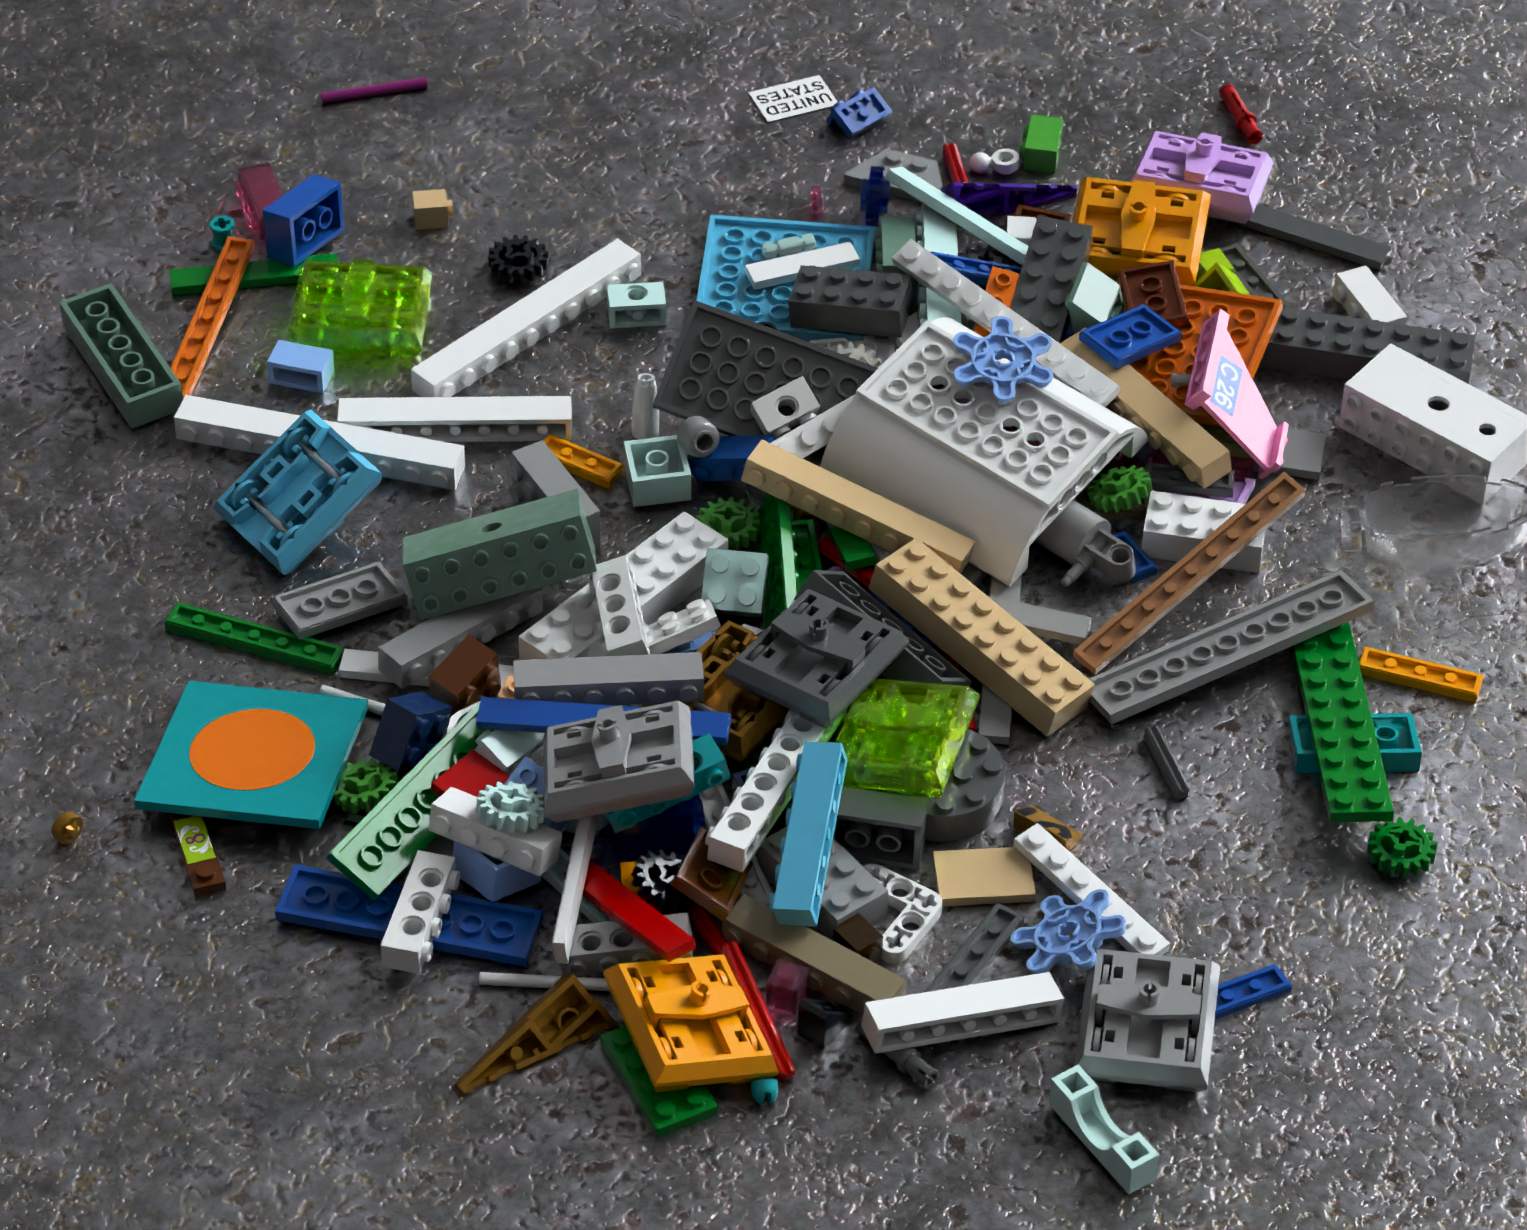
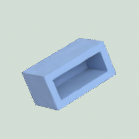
M278 340L267 361L269 383L324 393L334 373L333 350Z

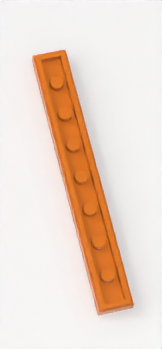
M228 236L170 367L181 383L183 399L185 395L191 396L254 252V240Z

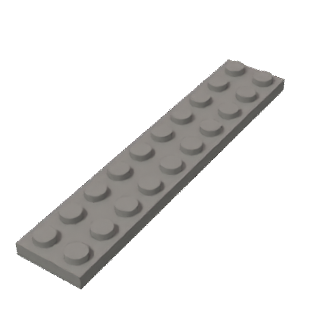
M1339 570L1089 678L1095 684L1089 701L1112 725L1374 611V600L1342 570Z

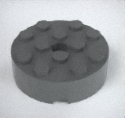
M941 722L918 726L906 730L894 738L881 755V759L935 763L942 767L938 772L879 766L878 791L928 799L925 840L951 842L977 835L994 822L996 814L1002 808L1005 782L1004 761L997 748L986 737L975 731Z

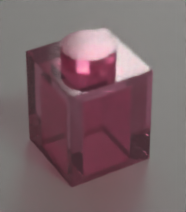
M777 959L766 982L767 1008L797 1017L798 1004L808 994L809 968Z

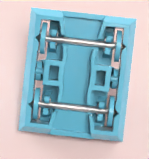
M309 410L305 411L216 501L213 509L283 575L292 573L326 537L330 538L345 522L344 519L380 483L383 474L315 412Z

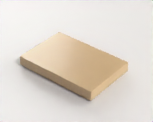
M1015 847L933 851L937 893L942 898V906L1035 902L1036 891L1031 862Z

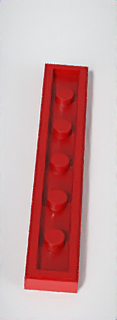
M589 861L582 896L668 962L696 948L693 937L593 861ZM567 871L563 873L564 879L566 878Z

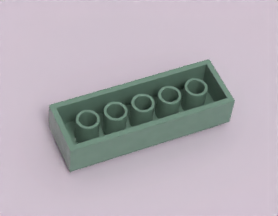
M112 283L59 302L63 328L131 429L177 412L183 401L180 381Z

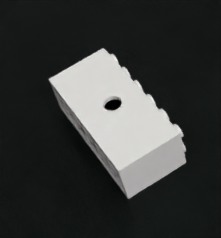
M1391 343L1344 385L1338 427L1482 505L1527 464L1526 414Z

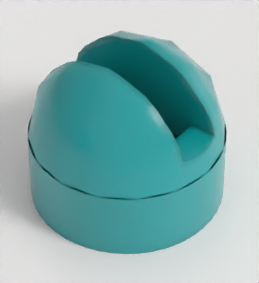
M776 1079L752 1081L751 1092L754 1100L759 1104H763L766 1097L768 1104L774 1102L778 1095V1081Z

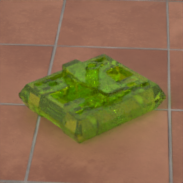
M354 258L352 263L305 261L300 267L288 342L331 349L333 353L416 357L422 352L432 272L421 266L375 264V259Z
M876 678L850 705L835 743H842L848 759L843 787L907 792L908 796L939 799L948 782L980 699V694L969 686Z

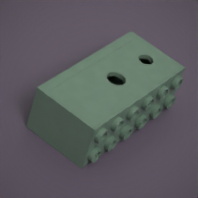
M578 489L403 537V568L420 621L597 571L594 541Z

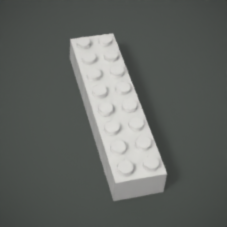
M684 511L625 555L635 578L644 624H652L660 616L702 586L707 548L728 550L729 539ZM589 583L518 636L519 660L604 656L601 643H604L605 639H601L597 628V622L601 621V618H597L592 601L597 600V597H593Z

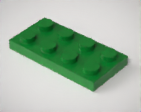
M626 1026L600 1035L602 1048L657 1138L718 1115V1105L705 1085L689 1086L687 1089L656 1092Z

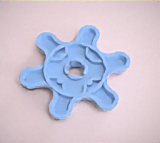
M998 316L994 318L991 322L992 332L986 337H976L967 332H960L953 338L956 350L971 358L967 364L955 369L954 378L957 384L967 387L976 382L988 383L993 386V395L1000 404L1010 403L1015 396L1017 384L1030 383L1039 388H1045L1053 380V372L1049 368L1039 365L1035 359L1048 352L1052 346L1051 338L1044 333H1038L1029 338L1018 337L1013 333V323L1008 317ZM1002 358H1005V359L1009 360L1010 362L1005 363V364H1002V363H1001V364L998 366V365H997L998 362H997L996 360H1000V359H1002Z
M1094 890L1081 903L1076 905H1066L1060 896L1052 895L1045 898L1040 904V909L1044 913L1043 920L1035 926L1018 928L1011 934L1010 940L1020 950L1036 949V952L1026 962V966L1032 974L1045 973L1055 964L1063 966L1071 961L1081 970H1089L1096 964L1097 955L1095 950L1101 947L1102 940L1122 936L1126 931V920L1121 915L1101 916L1102 912L1109 906V894L1106 890ZM1069 932H1073V937L1070 938V936L1066 934Z

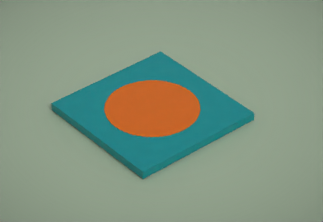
M188 681L135 797V809L320 829L367 713L368 699Z

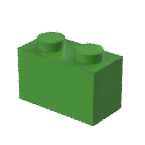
M1031 114L1029 125H1024L1019 149V158H1024L1023 169L1055 173L1062 140L1063 118Z

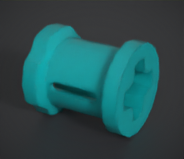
M226 215L214 217L209 224L213 232L211 246L217 252H221L228 236L234 237L232 234V230L235 227L234 220Z

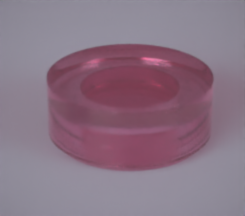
M813 185L811 187V207L814 213H824L823 185Z

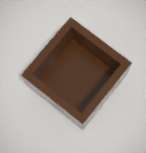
M469 634L428 676L431 696L452 707L449 719L456 712L481 701V697L494 698L501 688L497 653Z

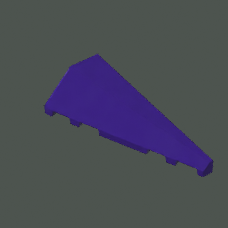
M953 182L941 188V192L976 214L999 209L1003 215L1014 213L1018 204L1037 207L1077 196L1078 190L1075 185Z

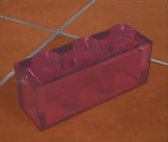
M269 162L238 168V180L234 181L237 196H242L241 201L244 213H249L250 227L252 231H257L260 240L266 239L263 209L283 196V192Z

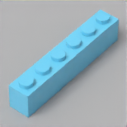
M804 741L802 754L797 756L796 768L798 777L797 781H793L791 786L793 803L792 808L787 809L786 826L788 829L786 836L782 837L780 843L782 860L781 864H777L775 869L776 892L771 893L769 901L770 911L774 912L779 925L817 927L848 761L842 743Z

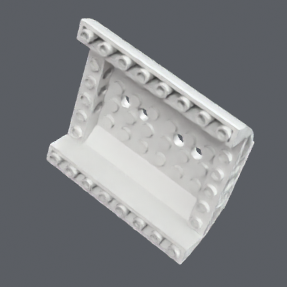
M943 317L931 322L927 320L856 390V395L845 409L829 439L820 467L975 540L969 563L1010 587L1028 568L1029 546L1118 452L1132 458L1146 444L1148 437L1142 428L1055 378L1045 388H1039L1030 383L1017 384L1015 396L1008 404H1000L996 401L993 395L994 388L988 383L976 382L967 387L960 386L954 378V371L957 367L967 364L971 358L956 350L953 338L960 332H967L976 337L982 336L951 318ZM1002 358V359H1000V360H996V361L998 362V364H997L998 366H999L1001 363H1002V364H1005V363L1010 362L1009 360H1007V359H1005V358ZM940 384L946 386V388L941 390L932 387L933 385ZM967 398L970 402L962 404L958 403L956 399ZM1014 426L1018 430L1014 432L1006 431L1004 427ZM1036 440L1042 442L1039 446H1032L1028 443L1029 441Z

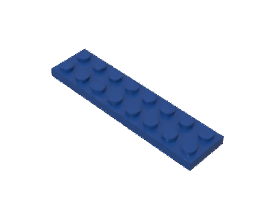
M294 864L276 907L275 917L276 920L383 940L404 884L392 882L374 901L343 873ZM450 894L451 905L447 914L443 913L440 935L438 938L434 937L432 941L434 950L527 966L543 921V910Z

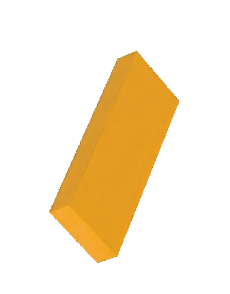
M549 434L543 440L569 473L607 489L624 473V464Z

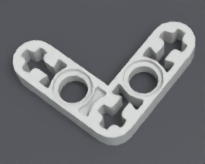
M867 864L863 867L888 890V906L901 911L899 916L882 935V959L891 964L903 962L942 914V898L935 891L881 865ZM896 889H903L909 894L904 897H897L892 892ZM906 923H915L919 926V928L914 931H909L904 929L903 925ZM898 938L900 939V947L896 946Z

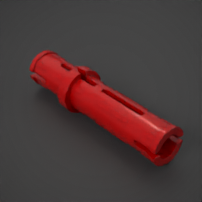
M1232 84L1222 86L1219 90V93H1221L1219 96L1223 99L1234 117L1236 128L1243 132L1249 144H1258L1263 139V132L1256 124L1255 115L1248 111Z

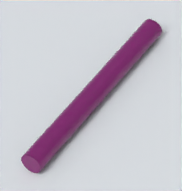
M426 77L331 91L321 93V101L324 104L428 88Z

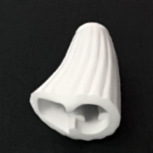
M644 373L638 375L635 384L632 404V436L636 439L656 438L659 434V410L652 408L657 395L655 376L652 374Z

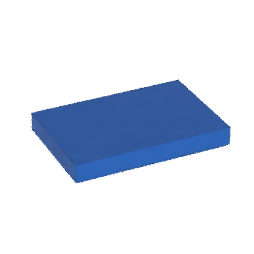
M1144 304L1082 330L1079 334V340L1116 369L1181 341L1182 337L1181 331Z

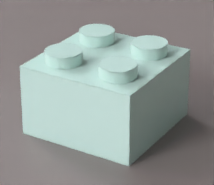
M677 435L623 441L624 469L633 507L691 500V472L686 451L678 443Z
M707 548L701 599L703 601L710 599L716 614L763 618L769 566L768 554Z

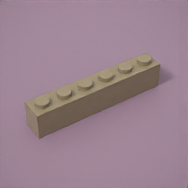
M746 894L734 904L729 916L724 922L722 921V934L728 943L732 941L738 943L741 950L753 955L757 960L766 962L779 969L783 974L792 976L807 984L811 989L820 991L833 998L837 1003L846 1005L862 1015L865 1002L906 996V979L806 926L779 925L774 912L770 911L769 906Z

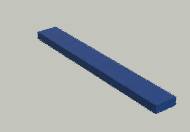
M481 697L476 725L478 729L545 733L547 727L597 717L599 709L614 707L615 705ZM622 706L623 711H629V710H633V709L643 708V707ZM691 710L693 740L710 733L716 744L727 745L732 721L731 713Z

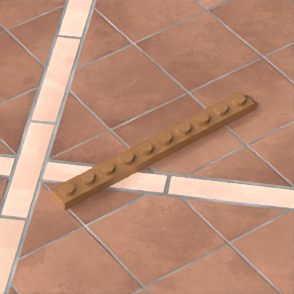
M1283 472L1079 645L1074 650L1073 657L1094 675L1099 673L1305 496L1306 489L1287 473Z

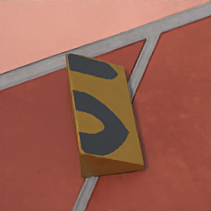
M1032 805L1018 809L1014 813V828L1024 832L1038 823L1068 851L1083 838L1082 833Z

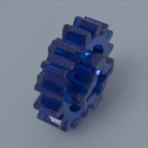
M871 166L869 179H863L861 186L860 211L866 212L865 225L879 226L881 214L888 213L891 182L884 180V167Z

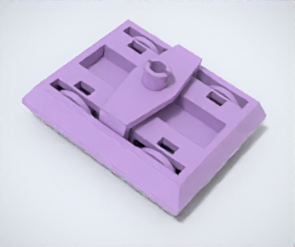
M1155 131L1148 139L1129 182H1134V180L1155 182V185L1205 191L1211 195L1208 217L1245 224L1253 216L1273 167V161L1267 152L1221 144L1222 136L1201 133L1197 138H1190Z

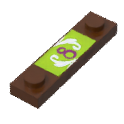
M167 813L194 896L199 897L226 890V882L204 817Z

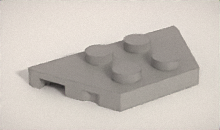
M884 149L844 174L845 184L917 202L921 201L886 180L885 176L888 169L902 166L941 191L943 187L937 161L890 149Z

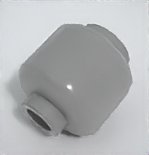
M701 416L688 417L681 423L677 432L678 443L688 454L697 458L708 457L714 453L720 440L717 428Z

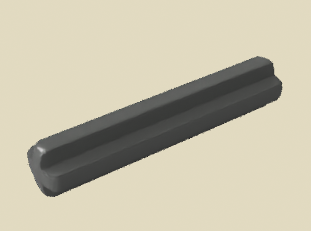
M1157 726L1147 727L1144 730L1145 734L1143 737L1174 798L1177 800L1188 798L1191 788L1160 728Z

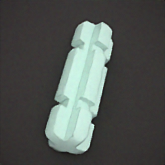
M808 233L801 235V238L794 236L776 240V243H773V241L765 242L761 247L762 254L765 259L776 258V254L785 256L799 253L801 249L809 251L816 248V241L813 234Z

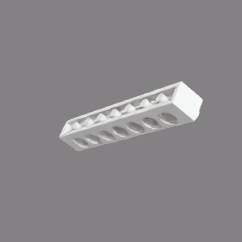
M791 709L788 711L783 727L776 729L769 748L764 747L757 766L749 769L743 787H737L731 805L723 808L717 826H712L709 829L705 839V844L708 845V860L743 873L792 798V782L797 781L798 777L796 768L797 756L802 754L804 741L828 742L845 717L846 710L827 729L800 717L798 712Z

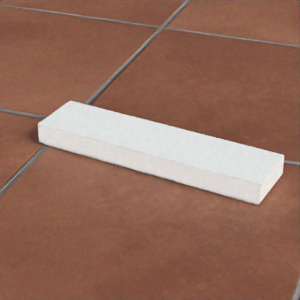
M851 242L747 264L745 265V273L754 290L795 281L801 265L850 269L860 266V258Z

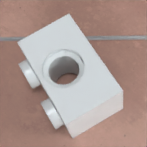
M801 376L751 402L750 412L764 435H773L775 439H778L790 432V428L798 424L802 425L816 417L819 413L820 405L806 380ZM781 406H790L794 413L790 416H784L778 409Z

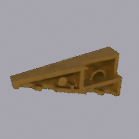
M564 974L454 1086L463 1094L468 1093L473 1088L499 1079L498 1077L513 1070H519L561 1051L562 1048L588 1039L591 1035L602 1030L610 1029L617 1022L599 1000L591 997L574 974Z

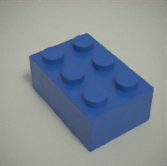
M313 174L263 209L268 259L295 267L345 231L341 182Z

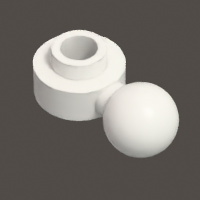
M1000 149L992 157L983 152H977L971 156L969 166L977 174H983L989 168H993L1000 174L1009 175L1018 170L1020 166L1019 154L1012 149Z

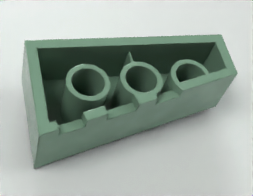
M881 216V227L875 226L877 272L907 274L893 264L891 257L910 239L916 242L914 217ZM913 277V304L909 316L915 313L917 280Z

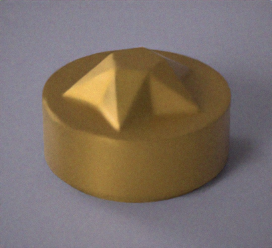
M72 811L65 812L53 823L51 834L61 844H69L81 833L83 820Z

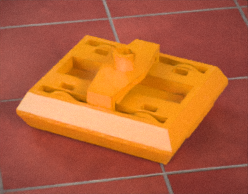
M1086 177L1081 179L1073 222L1093 226L1092 249L1088 263L1109 278L1118 279V270L1174 260L1180 284L1194 286L1211 195L1202 190L1155 185V182L1139 180L1126 182ZM1111 252L1120 253V255H1114Z
M724 954L678 958L670 962L655 960L621 963L604 970L603 975L656 1092L687 1089L689 1086L731 1082L732 1084L749 1083L756 1080L769 1079L778 1074L772 1053L749 1008V1002L741 986L738 985Z

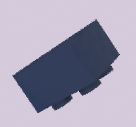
M424 691L387 699L369 755L397 772L414 768L441 741L443 733L449 726V715L452 707Z

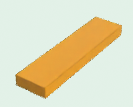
M1364 646L1359 660L1362 676L1474 703L1477 702L1484 676L1483 674Z

